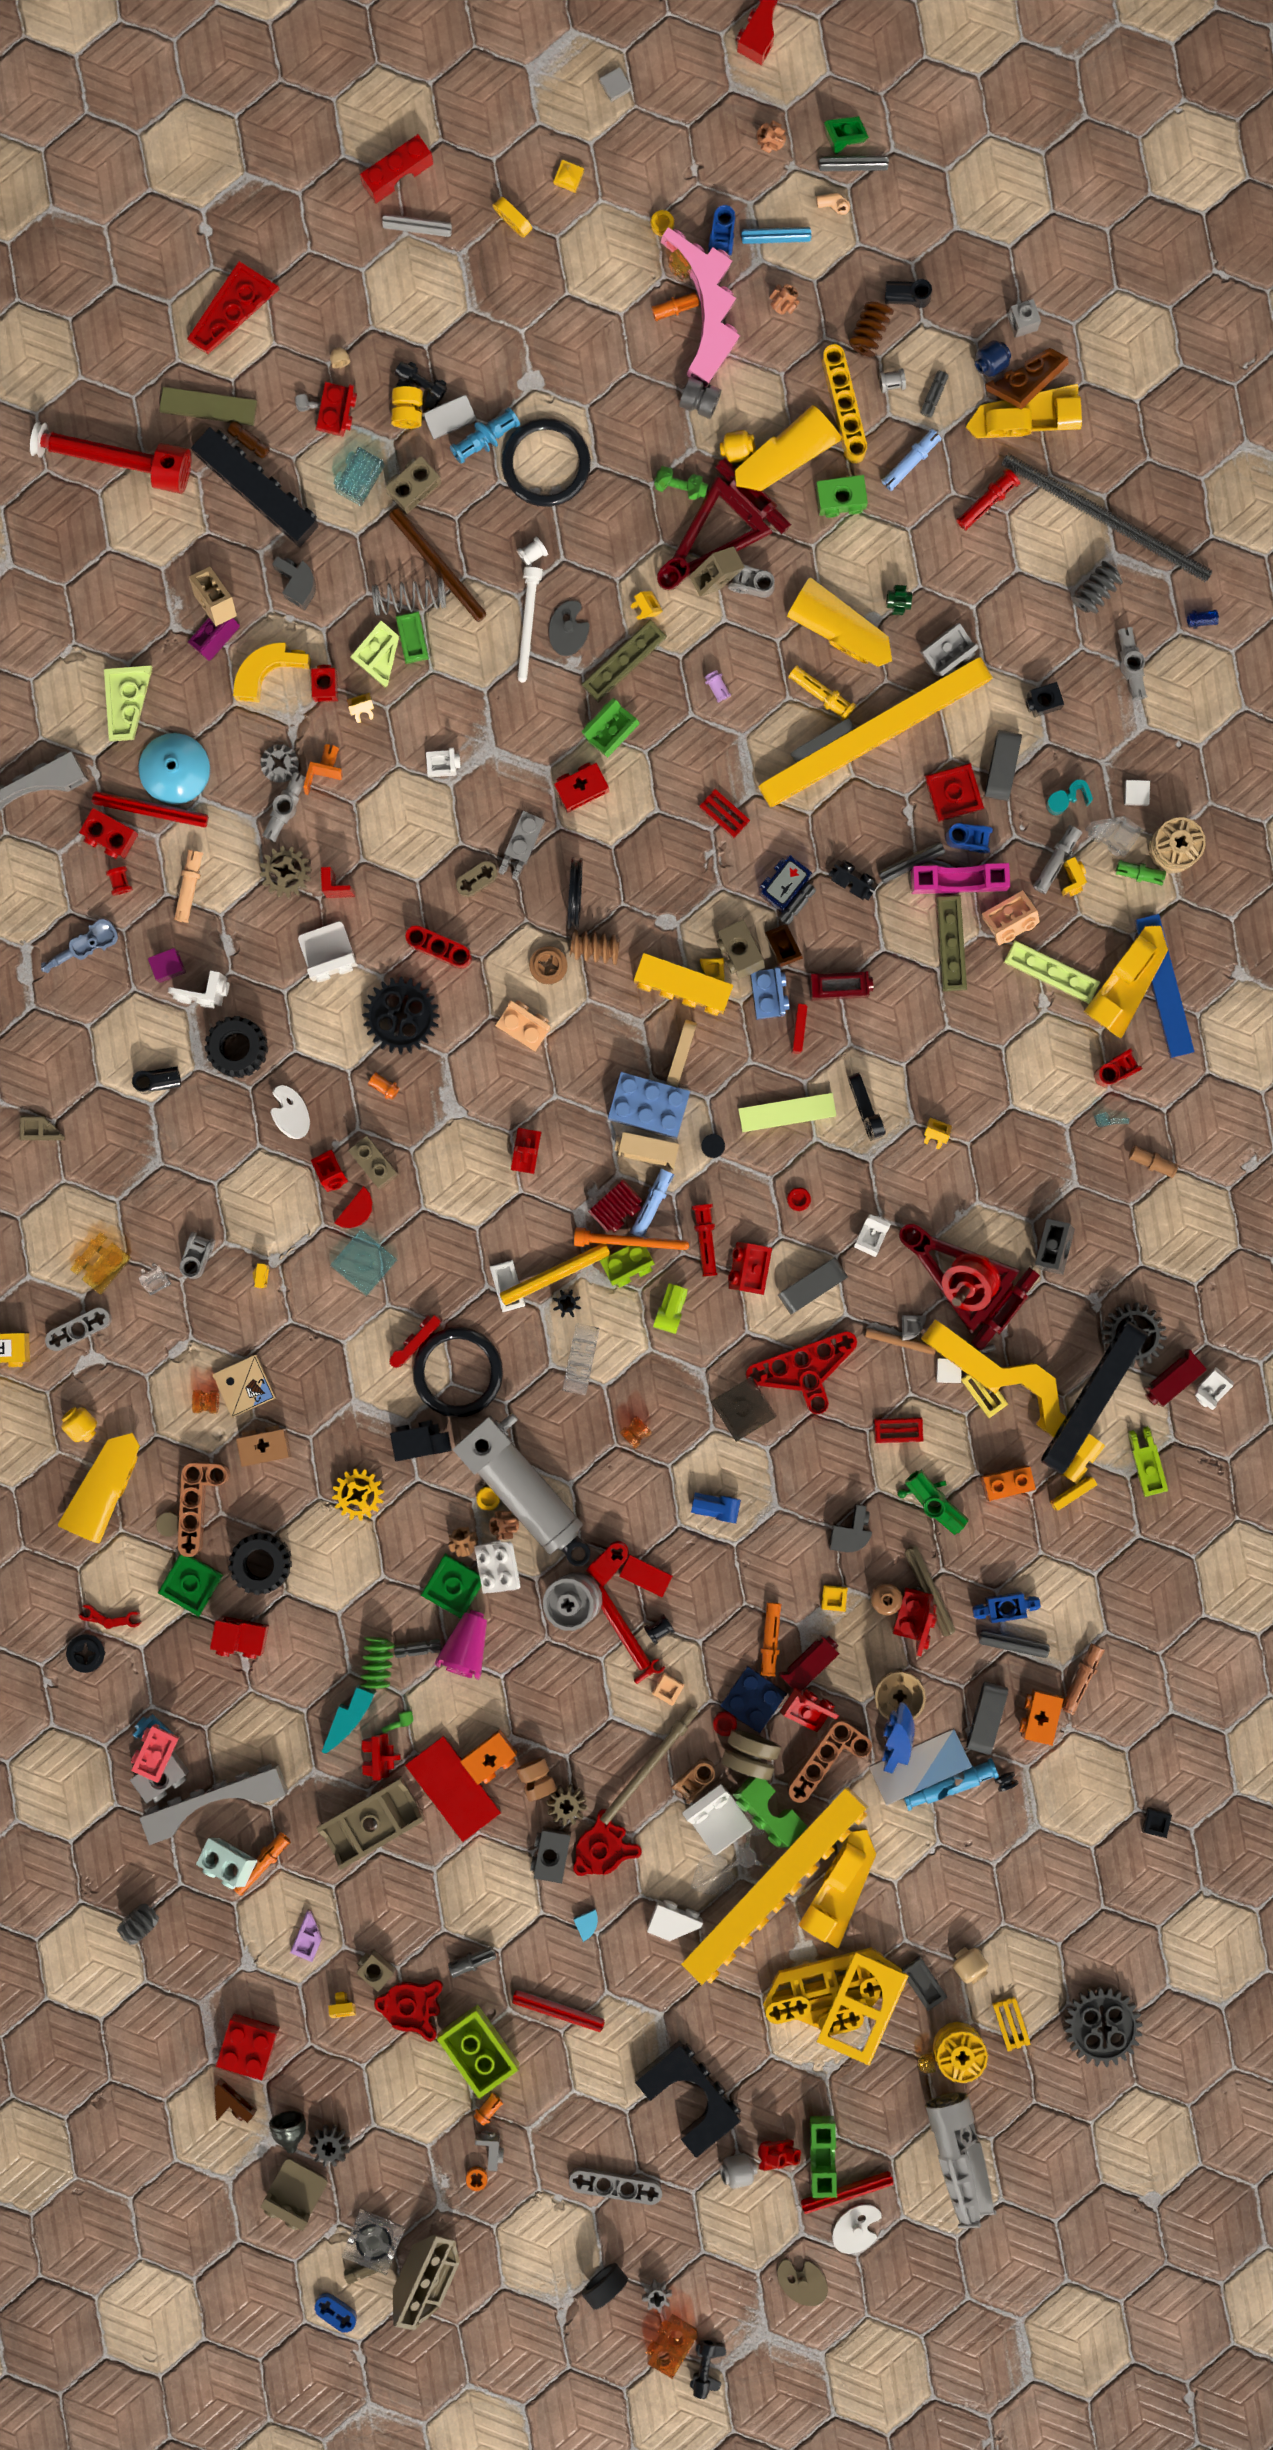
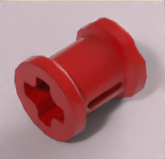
M126 866L106 871V875L110 877L113 890L111 893L113 896L133 890L132 886L128 884L125 873L127 871Z

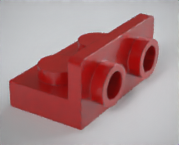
M325 382L316 424L317 431L341 437L344 436L346 430L350 431L353 416H349L350 407H355L357 393L353 392L354 385L349 384V387Z
M737 1242L732 1253L733 1264L728 1275V1288L764 1295L772 1248Z

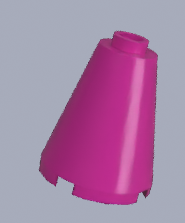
M470 1610V1613H464L436 1658L434 1665L440 1668L442 1663L443 1666L447 1667L446 1671L471 1679L474 1674L475 1679L480 1680L487 1620L483 1619L484 1614L474 1610Z

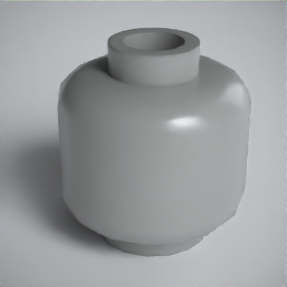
M745 2153L726 2157L723 2165H720L722 2181L732 2189L751 2185L754 2181V2175L757 2174V2166L754 2159L750 2160Z

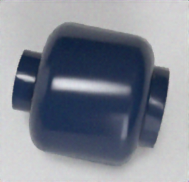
M994 340L978 349L975 361L977 371L981 374L984 373L988 377H993L1005 370L1010 364L1011 353L1005 343Z

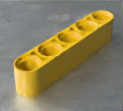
M831 344L824 350L822 366L838 431L842 437L841 443L845 458L850 463L856 464L864 459L867 442L844 350L839 345ZM836 355L839 361L830 362L827 357ZM842 378L845 383L843 385H836L833 379ZM846 400L851 406L842 408L839 402ZM852 423L856 426V429L848 431L844 425ZM859 446L862 452L854 454L850 451V447Z

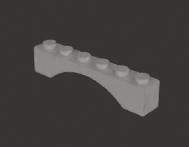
M62 752L54 757V761L48 764H39L34 767L32 773L26 776L22 774L12 780L13 783L6 787L4 785L0 786V811L16 798L28 793L41 790L69 792L89 780L76 756L72 752Z
M271 1763L257 1768V1773L251 1775L248 1771L235 1776V1781L229 1783L226 1780L219 1781L212 1785L213 1789L205 1792L203 1788L190 1793L191 1797L183 1800L181 1796L167 1801V1806L161 1808L158 1805L146 1808L144 1810L145 1814L139 1819L148 1844L152 1845L171 1838L187 1816L210 1802L227 1798H242L263 1804L285 1796L288 1793V1789L279 1764L273 1767Z

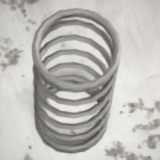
M438 578L437 605L428 579L426 580L425 607L421 601L417 582L413 581L412 610L403 582L400 583L399 610L390 583H388L387 611L384 609L378 585H372L375 615H380V604L383 612L386 615L388 614L390 592L394 607L400 613L402 609V588L407 606L411 612L415 606V587L420 605L424 611L427 608L428 587L434 607L438 609L441 603V608H446L443 578Z

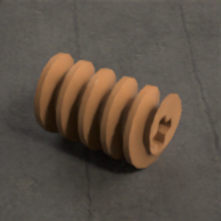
M574 930L571 940L570 957L574 953L575 960H579L583 954L584 960L588 962L591 955H593L595 963L602 957L604 964H607L609 959L612 958L613 965H617L620 940L617 942L616 936L613 934L608 941L606 933H603L601 938L598 939L596 932H593L591 938H588L587 931H584L582 936L579 937L578 931Z

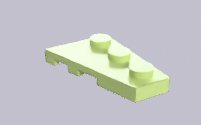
M152 666L104 669L110 742L135 739L153 669Z

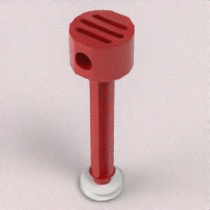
M40 421L35 423L31 434V456L37 454L41 458L45 449H47L49 453L54 452L151 474V485L153 488L183 494L188 484L192 459L191 451L187 448L160 443L155 454L152 455L54 432L48 434L47 423L45 422L41 425Z

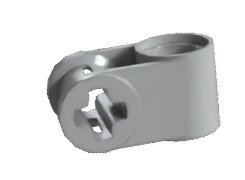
M744 565L745 568L728 585V589L733 592L767 598L774 592L775 579L768 571ZM761 580H767L770 582V586L762 589L758 586V583Z
M196 1232L191 1233L179 1267L182 1275L189 1279H198L202 1276L207 1261L213 1252L215 1239L208 1240L197 1236ZM196 1243H198V1244H200V1245H203V1246H205V1247L203 1248V1247L197 1246ZM190 1262L197 1263L198 1268L194 1274H188L186 1271V1266Z

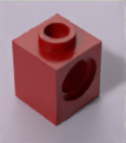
M318 665L317 668H312L311 686L314 702L338 701L336 669L331 668V665ZM322 678H329L331 680L329 686L325 688L320 687L318 684Z

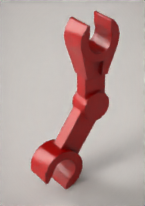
M90 1604L82 1606L90 1610L89 1617L81 1613L78 1614L81 1620L99 1623L106 1629L123 1625L137 1627L142 1623H132L130 1620L131 1615L140 1614L138 1611H132L123 1617L108 1618Z

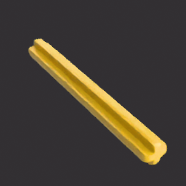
M600 1244L501 1292L500 1298L504 1305H508L608 1257L610 1251L606 1244Z

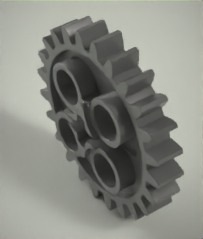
M1098 1986L1097 1993H1093L1088 1988V1996L1080 1992V2001L1072 1999L1075 2008L1067 2007V2011L1071 2016L1064 2017V2021L1070 2024L1063 2027L1065 2032L1070 2033L1065 2037L1066 2041L1073 2042L1069 2047L1072 2051L1078 2049L1076 2053L1078 2058L1085 2055V2062L1087 2064L1094 2059L1096 2067L1099 2066L1100 2061H1103L1104 2065L1108 2067L1109 2060L1118 2065V2057L1126 2061V2052L1134 2054L1131 2046H1139V2042L1135 2037L1143 2035L1141 2031L1136 2029L1143 2026L1141 2021L1136 2020L1141 2014L1139 2011H1133L1137 2006L1134 2002L1128 2004L1130 1998L1127 1995L1121 1998L1120 1990L1112 1994V1989L1109 1986L1106 1992H1103L1102 1988ZM1101 2005H1103L1104 2007L1103 2020L1107 2024V2026H1104V2033L1107 2044L1105 2048L1102 2047L1103 2034L1099 2029V2027H1102V2020L1099 2007ZM1114 2008L1120 2010L1116 2018L1108 2017L1110 2010ZM1093 2010L1096 2012L1092 2020L1084 2019L1087 2011ZM1114 2033L1122 2034L1120 2041L1116 2043L1110 2041ZM1090 2035H1097L1098 2038L1094 2044L1086 2043Z

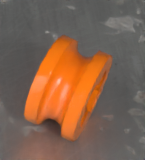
M475 2166L468 2170L466 2174L468 2188L473 2191H480L485 2188L488 2180L485 2169ZM476 2173L477 2176L480 2173L482 2175L480 2184H477V2181L476 2184L472 2183V2174Z

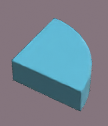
M596 1908L574 1918L583 1942L593 1935L597 1927L598 1915Z

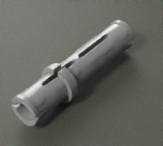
M1071 825L1068 826L1063 838L1054 846L1055 850L1033 885L1035 890L1046 895L1067 857H1071L1072 849L1082 835L1079 829Z

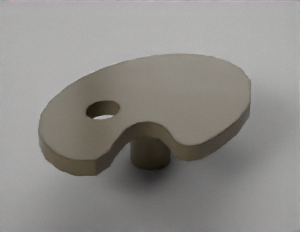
M788 2258L783 2259L778 2265L777 2276L779 2284L792 2300L805 2306H817L823 2303L828 2295V2285L825 2276L814 2263L808 2260L805 2261L802 2271H797ZM789 2275H793L795 2277L794 2282H790L788 2280Z

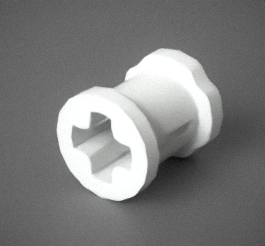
M538 537L533 538L534 541L525 548L517 549L520 558L527 567H531V563L541 556L546 557L548 555L546 548Z

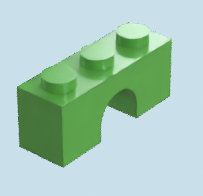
M750 1776L733 1793V1796L737 1799L736 1804L744 1812L748 1811L753 1817L752 1822L759 1829H764L769 1835L768 1839L774 1846L789 1848L808 1826L792 1809L783 1810L777 1817H774L769 1812L768 1801L776 1791L765 1779Z
M810 2116L812 2198L837 2197L835 2167L836 2123L834 2116Z

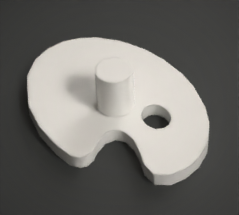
M281 1085L275 1087L272 1093L281 1104V1108H272L270 1112L275 1124L290 1138L300 1139L308 1133L310 1126L309 1113L304 1101L296 1091L288 1086ZM287 1098L291 1100V1105L287 1103Z
M861 2204L847 2210L838 2219L833 2229L832 2240L836 2249L842 2253L852 2254L861 2252L873 2244L877 2235L869 2231L867 2227L869 2224L881 2219L880 2210L871 2204ZM860 2215L866 2216L864 2221H858V2217Z

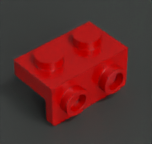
M795 1688L780 1709V1713L783 1716L815 1732L819 1731L828 1716L836 1720L839 1717L838 1713L833 1709L835 1705L825 1698L819 1700L813 1692L807 1689L803 1692Z

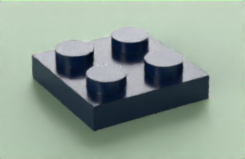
M747 1666L720 1706L760 1734L787 1693Z

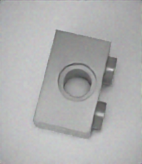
M173 1751L163 1772L167 1777L166 1783H156L139 1774L135 1775L130 1781L146 1804L152 1799L156 1803L167 1795L165 1792L170 1786L177 1788L186 1781L184 1776L189 1770L177 1753Z

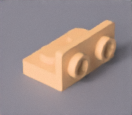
M1023 890L982 913V918L995 935L998 945L1012 941L1017 935L1033 929L1040 922L1037 909Z
M510 1000L508 1007L495 1026L536 1052L551 1029L548 1025L549 1020L539 1013L536 1016L529 1013V1007L521 1001L517 1000L514 1003Z

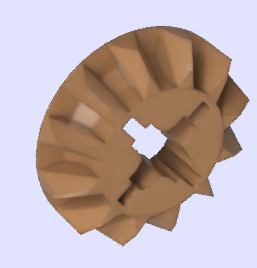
M542 947L530 959V972L534 979L541 984L552 985L561 981L567 973V959L555 947ZM551 956H553L552 965L558 968V970L550 969L545 975V967L539 962L547 963Z

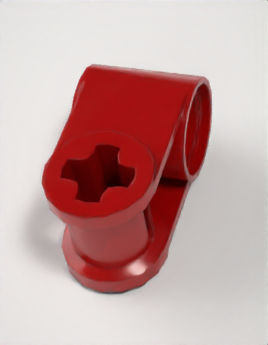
M1132 1048L1114 1057L1113 1060L1100 1066L1095 1071L1094 1078L1098 1085L1102 1087L1110 1086L1143 1069L1142 1066H1138L1134 1059ZM1104 1069L1112 1073L1111 1081H1106L1103 1078L1102 1071Z
M622 1541L611 1543L585 1571L604 1586L626 1561L629 1554L627 1545ZM621 1548L623 1550L621 1553L623 1557L617 1556L614 1558L612 1556L614 1553L612 1549L618 1550Z

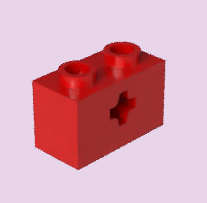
M590 762L578 768V772L572 775L566 773L556 779L557 782L554 783V788L567 813L609 793V786L597 763L592 765ZM579 781L585 784V789L582 791L580 788H576Z

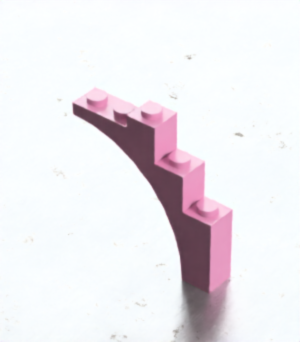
M668 227L662 236L661 243L674 253L687 269L696 287L701 305V340L696 357L687 372V376L702 381L704 387H707L740 337L733 326L722 323L734 305L736 298L731 290L724 286H718L730 268L732 260L729 259L730 257L725 251L721 249L716 250L713 247L707 255L700 245L696 243L691 244L680 231L672 230Z

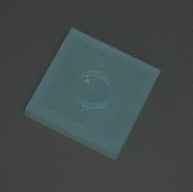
M361 1229L330 1266L365 1296H368L398 1260Z

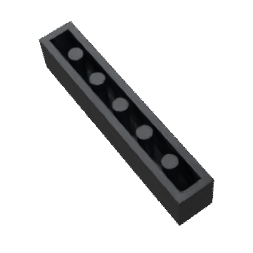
M209 427L191 447L194 455L300 548L318 528L315 520L317 516L307 507L302 509L298 505L299 500L292 493L288 492L285 494L280 489L282 487L275 478L271 476L268 479L262 473L264 470L255 461L250 463L245 458L246 454L237 445L233 448L227 442L229 439L220 430L215 432Z

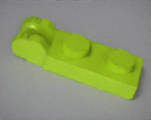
M1148 1426L1143 1427V1436L1147 1446L1142 1448L1139 1447L1135 1431H1129V1439L1133 1448L1131 1451L1143 1496L1147 1497L1168 1491L1156 1444L1153 1442L1150 1428Z

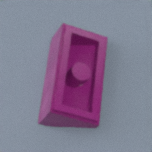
M209 617L189 639L188 644L210 661L239 629L240 625L232 618L215 626Z

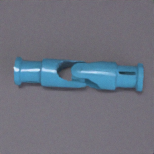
M989 1758L988 1762L983 1764L971 1765L972 1767L905 1797L904 1801L908 1811H911L912 1807L920 1804H930L946 1796L979 1786L980 1782L988 1779H998L999 1776L992 1758ZM955 1779H962L963 1781L956 1786Z

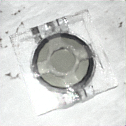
M360 2209L342 2257L387 2275L405 2227Z

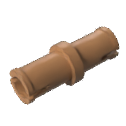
M1136 1145L1133 1146L1128 1157L1129 1160L1146 1166L1147 1170H1155L1171 1179L1178 1170V1164L1161 1158L1160 1154L1156 1152L1152 1154Z

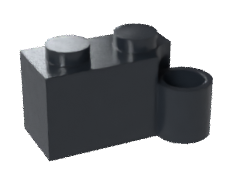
M432 1420L419 1422L418 1428L410 1429L409 1425L395 1427V1432L390 1433L395 1462L452 1451L449 1432L441 1433L439 1423L433 1424Z

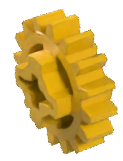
M355 1468L353 1475L346 1471L344 1473L346 1479L341 1477L337 1479L340 1486H333V1489L338 1491V1494L332 1496V1499L339 1501L335 1508L342 1507L341 1515L349 1513L350 1520H353L355 1515H358L359 1521H362L364 1514L371 1518V1510L373 1509L378 1512L380 1509L377 1503L384 1502L382 1498H379V1495L385 1493V1490L378 1488L382 1481H374L375 1473L367 1476V1469H364L362 1474H359L358 1469ZM356 1478L364 1479L369 1484L366 1486L359 1484ZM347 1484L349 1491L347 1496L343 1498V1489ZM355 1488L358 1491L368 1489L361 1496L362 1501L359 1498L349 1500L356 1493ZM374 1491V1500L370 1505L368 1497ZM347 1505H358L361 1510H353Z

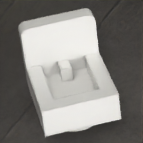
M449 748L446 751L426 752L428 777L457 775L456 768H461L460 754H455L454 748Z
M869 1214L862 1226L854 1248L876 1257L891 1224L882 1217Z
M1215 1367L1197 1386L1195 1391L1196 1399L1202 1406H1208L1213 1410L1217 1406V1402L1233 1387L1234 1382Z

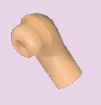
M839 193L816 196L818 208L830 206L840 215H845L850 210L849 202Z

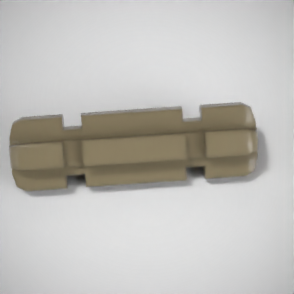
M387 2254L380 2259H369L356 2265L355 2269L353 2267L344 2271V2278L348 2284H352L358 2281L357 2278L359 2277L363 2279L379 2272L378 2269L380 2268L381 2270L389 2268L391 2266L390 2259Z

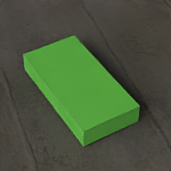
M419 611L396 616L405 663L429 659Z

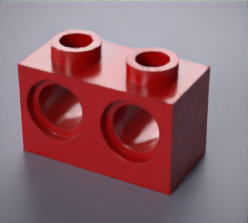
M92 808L79 831L85 837L83 842L96 848L97 844L105 848L104 853L114 859H117L118 856L125 859L138 836V833L94 808ZM95 825H102L103 827L99 835H92V829ZM117 836H123L122 845L114 847L113 839Z

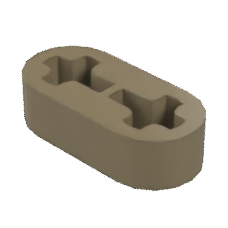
M484 861L463 874L456 882L458 893L463 897H471L492 884L498 876L496 866L489 861ZM484 867L488 870L493 869L491 878L488 879L486 876L481 879L477 878L483 874L482 869ZM474 879L476 880L471 885L472 890L470 892L466 889L461 890L463 881L466 880L469 883Z

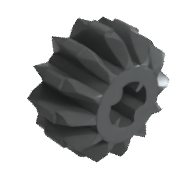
M141 1904L124 1918L119 1924L117 1932L129 1945L137 1944L157 1925L159 1917L152 1907H149L147 1904Z
M327 2124L323 2125L322 2131L316 2129L314 2132L315 2137L311 2138L309 2142L313 2145L310 2148V2154H317L314 2161L319 2162L323 2159L324 2167L327 2166L329 2161H331L333 2167L337 2166L338 2160L344 2162L346 2159L345 2154L350 2152V2147L347 2146L350 2143V2137H343L346 2132L345 2129L337 2132L336 2124L333 2125L331 2130H329ZM328 2142H332V2143H333V2144H332V2147H333L332 2149H328V2148H327V2147H328V2144H327Z

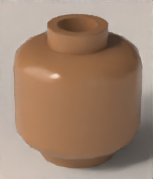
M881 1583L872 1590L870 1601L878 1613L892 1615L901 1608L902 1594L895 1585Z

